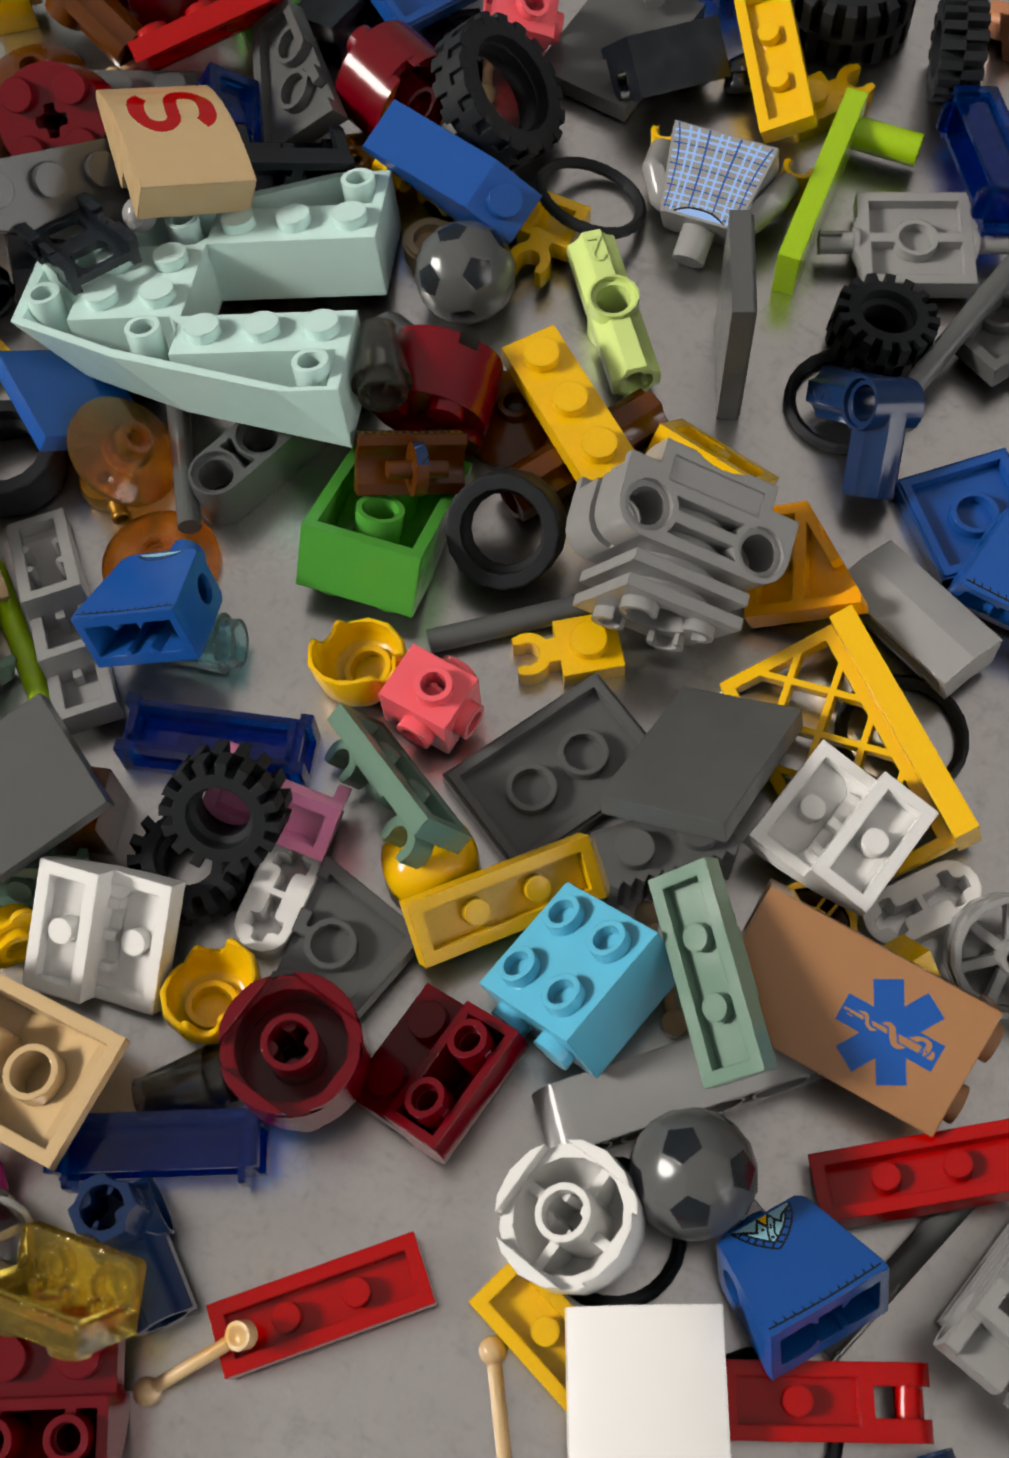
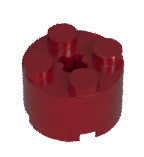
M400 20L385 21L373 28H370L368 25L358 27L348 39V54L344 59L334 84L348 120L369 137L392 101L396 99L439 126H442L445 123L440 113L443 106L440 99H435L432 84L436 81V75L431 73V61L437 56L434 52L436 46L407 23Z
M39 61L21 68L12 77L7 78L0 87V134L11 156L107 138L96 101V90L114 88L94 71L84 66L56 61ZM63 113H66L68 124L60 127L59 118L63 116Z
M409 325L399 329L397 338L394 340L391 336L388 341L371 402L372 413L393 430H464L468 434L465 453H478L481 449L482 441L488 432L503 373V363L494 350L480 341L477 351L460 344L462 333L450 328L434 325Z
M293 972L294 974L274 978L268 976L254 981L234 998L223 1015L218 1036L221 1070L229 1088L257 1118L280 1129L312 1132L343 1115L361 1094L370 1067L371 1051L368 1039L353 1004L334 983L309 972ZM289 1044L297 1048L305 1044L308 1049L307 1054L301 1060L291 1058L287 1061L282 1053Z

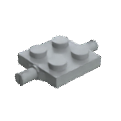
M856 192L853 205L854 225L852 231L819 230L817 236V255L851 254L852 261L857 268V276L863 282L868 273H877L879 281L884 280L886 273L896 275V284L903 285L905 279H908L915 283L912 292L916 294L924 289L930 295L929 298H971L978 286L976 266L978 255H1007L1009 253V231H980L976 221L971 215L969 192Z

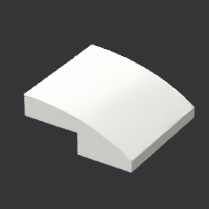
M823 739L742 843L805 887L837 905L863 916L874 904L939 812L886 771L876 780Z
M56 856L40 858L22 985L77 1004H81L91 998H98L148 1015H154L162 1011L159 993L173 966L186 882L141 870L94 861Z
M723 1304L607 1305L565 1308L567 1458H731Z

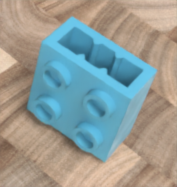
M569 882L564 884L479 982L497 1004L491 1012L492 1016L518 1030L523 1037L528 1032L535 1036L534 1044L563 1070H567L572 1063H575L595 1078L601 1075L676 984L664 940L658 932Z

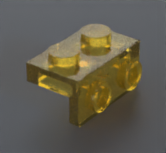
M36 1220L24 1224L21 1232L17 1264L0 1270V1336L22 1337L47 1347V1353L51 1357L59 1360L83 1361L89 1359L94 1352L136 1334L147 1269L146 1262L139 1257Z

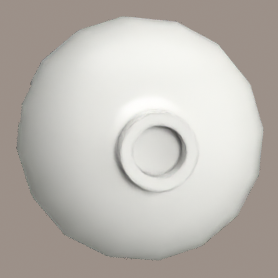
M567 1139L571 1143H560L551 1148L543 1144L531 1149L509 1170L497 1194L495 1213L500 1215L499 1231L502 1240L497 1237L500 1252L518 1275L551 1293L589 1295L612 1286L632 1267L644 1241L646 1218L632 1177L608 1151L587 1141Z

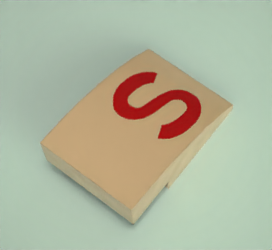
M208 85L96 90L97 105L121 188H128L137 219L230 213L251 208L257 182L252 164L230 113L223 101Z

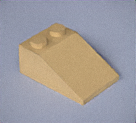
M1 973L0 1142L44 1167L55 1171L131 1041Z

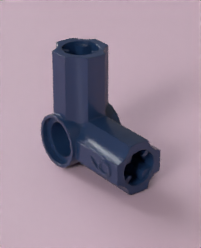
M822 366L820 373L808 381L806 401L812 405L815 416L845 423L852 429L842 493L876 500H893L896 493L905 433L912 431L918 426L925 410L923 388L913 378L881 376L837 366Z
M101 1172L80 1182L78 1195L75 1202L69 1207L68 1213L76 1234L90 1239L101 1262L105 1266H110L124 1303L126 1315L135 1335L143 1336L163 1329L185 1318L186 1315L197 1309V1304L170 1238V1235L174 1233L172 1218L154 1179L148 1175L130 1183L128 1181H117Z

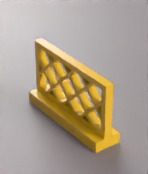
M851 604L829 616L830 625L719 683V686L725 695L740 697L739 693L762 681L782 686L783 689L778 705L789 706L794 690L826 698L817 728L812 729L803 726L798 734L800 737L812 740L807 759L824 739L830 745L857 752L854 763L860 768H863L867 755L894 762L899 771L897 780L904 786L907 785L909 790L939 812L930 825L936 839L911 851L890 880L892 881L955 848L959 852L981 841L982 836L980 825ZM829 647L838 663L831 686L826 687L799 680L798 676L804 659ZM790 667L787 676L777 674ZM845 677L855 694L841 691ZM837 701L864 709L868 719L861 741L827 733ZM875 730L885 748L871 745ZM780 765L776 767L769 780L778 796L787 786L784 778L792 779L797 770Z

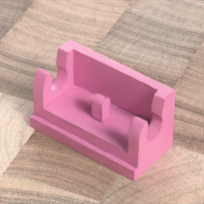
M230 741L231 753H234L240 744ZM286 779L281 789L291 788L292 801L288 808L292 809L276 844L322 862L344 814L343 809L352 788L339 784L334 796L330 797ZM211 788L205 791L203 803L215 818L231 825H243L249 821L250 811L237 795L219 788Z

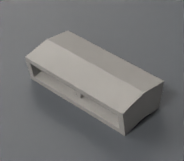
M892 540L870 552L848 569L868 603V613L858 615L862 623L944 700L968 679L992 664L1003 639Z

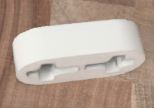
M275 844L272 852H268L264 861L260 863L237 911L234 923L237 937L257 959L273 960L284 955L293 935L291 929L301 907L305 908L318 880L316 874L322 862ZM297 856H303L302 860L308 873L306 876L295 874L291 878L286 891H282L286 878L279 866L282 862L293 864ZM275 904H279L275 919L280 928H282L279 935L268 933L262 942L258 941L259 936L252 927V924L255 920L266 922Z
M944 860L934 863L886 886L868 912L863 916L859 915V933L884 945L898 936L890 927L880 930L875 923L882 913L881 908L884 907L889 915H896L910 908L913 915L909 916L900 927V935L904 934L919 944L947 931L952 918L969 901L981 897L982 886L979 878L969 866L959 861ZM939 880L947 888L958 885L963 892L956 902L957 907L949 899L942 900L930 907L925 900L934 895L940 885Z

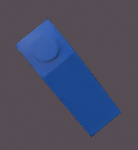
M396 99L392 101L361 147L456 221H477L492 227L508 244L512 242L543 196L497 159Z

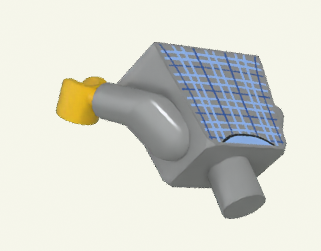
M675 120L672 136L670 137L660 135V126L651 127V145L642 165L650 204L660 211L663 227L680 233L672 254L673 260L682 265L698 269L703 268L712 242L725 246L730 210H751L752 215H754L756 235L784 212L793 201L801 200L813 169L810 168L806 174H796L791 171L794 160L786 158L780 175L777 176L779 171V148Z

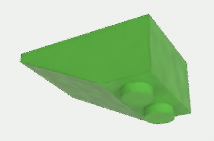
M354 443L301 523L296 584L319 590L326 595L343 597L377 607L384 612L397 613L412 618L435 572L446 542L445 526L449 507L458 494H426L420 497H412L410 495L358 496L354 491ZM464 461L465 486L470 478L473 463Z

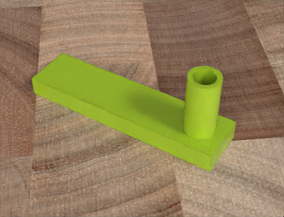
M850 87L846 89L778 252L772 291L793 297L852 150L914 167L925 134L864 117L868 92Z

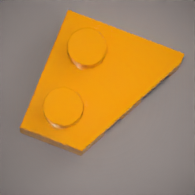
M806 500L774 506L773 511L799 522L790 561L784 575L773 583L746 591V593L750 594L747 607H744V619L751 628L828 619L832 614L851 604L858 615L867 614L868 603L809 502Z

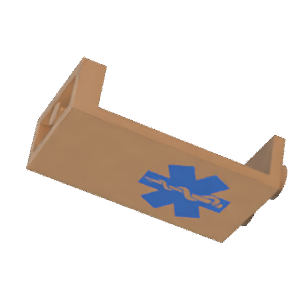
M771 878L743 927L741 934L759 993L758 1000L765 1018L772 1048L933 1137L942 1120L951 1124L961 1112L970 1091V1087L965 1085L964 1081L975 1062L979 1060L986 1063L998 1048L1005 1031V1026L999 1023L1004 1013L993 999L982 993L979 998L797 899L794 890Z

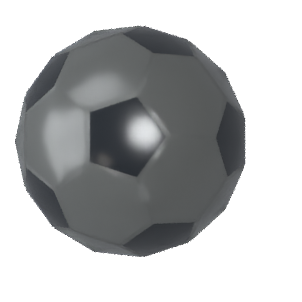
M461 220L440 226L424 240L416 257L415 283L423 303L437 317L454 324L473 325L490 320L505 307L515 287L516 263L508 243L495 229L477 221Z
M693 1107L671 1110L652 1120L640 1133L629 1157L628 1173L632 1177L647 1222L665 1235L688 1242L712 1240L730 1232L738 1226L748 1213L758 1192V1164L751 1143L732 1121L720 1113L703 1108Z

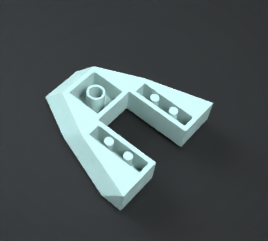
M354 168L347 172H336L254 191L251 208L239 212L157 218L155 225L150 230L134 233L140 245L138 249L142 262L133 265L128 261L81 285L83 292L76 296L58 280L56 273L46 263L41 265L37 261L10 322L82 373L99 381L186 412L352 448L370 371L358 311L317 309L311 312L273 313L271 311H257L252 314L218 315L222 301L387 295L402 229L391 170L372 171L368 168ZM100 248L77 259L75 263L81 268H89L111 257L113 254L108 249Z

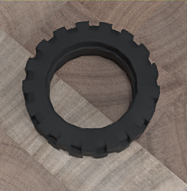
M482 11L444 36L445 38L437 43L434 49L437 56L431 61V73L436 75V81L432 84L435 99H440L443 109L440 110L442 118L446 125L451 123L456 131V136L497 159L509 170L515 171L550 151L554 147L553 144L560 140L563 132L559 127L565 123V110L561 109L560 102L564 100L561 86L556 85L553 78L556 72L551 61H545L541 54L543 48L535 38L530 40L526 35L527 29L517 21L513 23L508 22L507 15L496 12L490 16L489 11ZM478 56L487 59L493 64L511 86L518 103L519 128L513 127L501 117L488 100L479 78Z

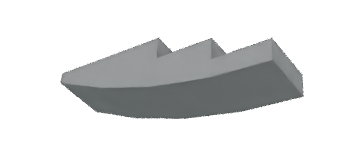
M63 507L5 525L20 602L30 621L37 661L47 679L52 705L71 735L124 718L112 668H99L70 620L91 593Z

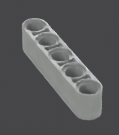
M688 1038L611 1063L598 1078H595L588 1072H583L548 1084L532 1094V1099L549 1148L560 1143H571L567 1140L569 1139L584 1140L607 1151L636 1141L640 1133L652 1120L668 1111L699 1107L721 1113L824 1079L825 1077L772 1048L775 1053L778 1069L718 1088L704 1089L692 1042Z

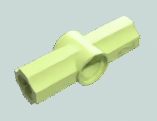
M601 229L582 232L577 240L567 245V258L587 316L588 338L597 347L612 394H620L626 397L640 388L647 392L651 387L660 383L661 371L639 310V289L628 278L614 235L605 234Z

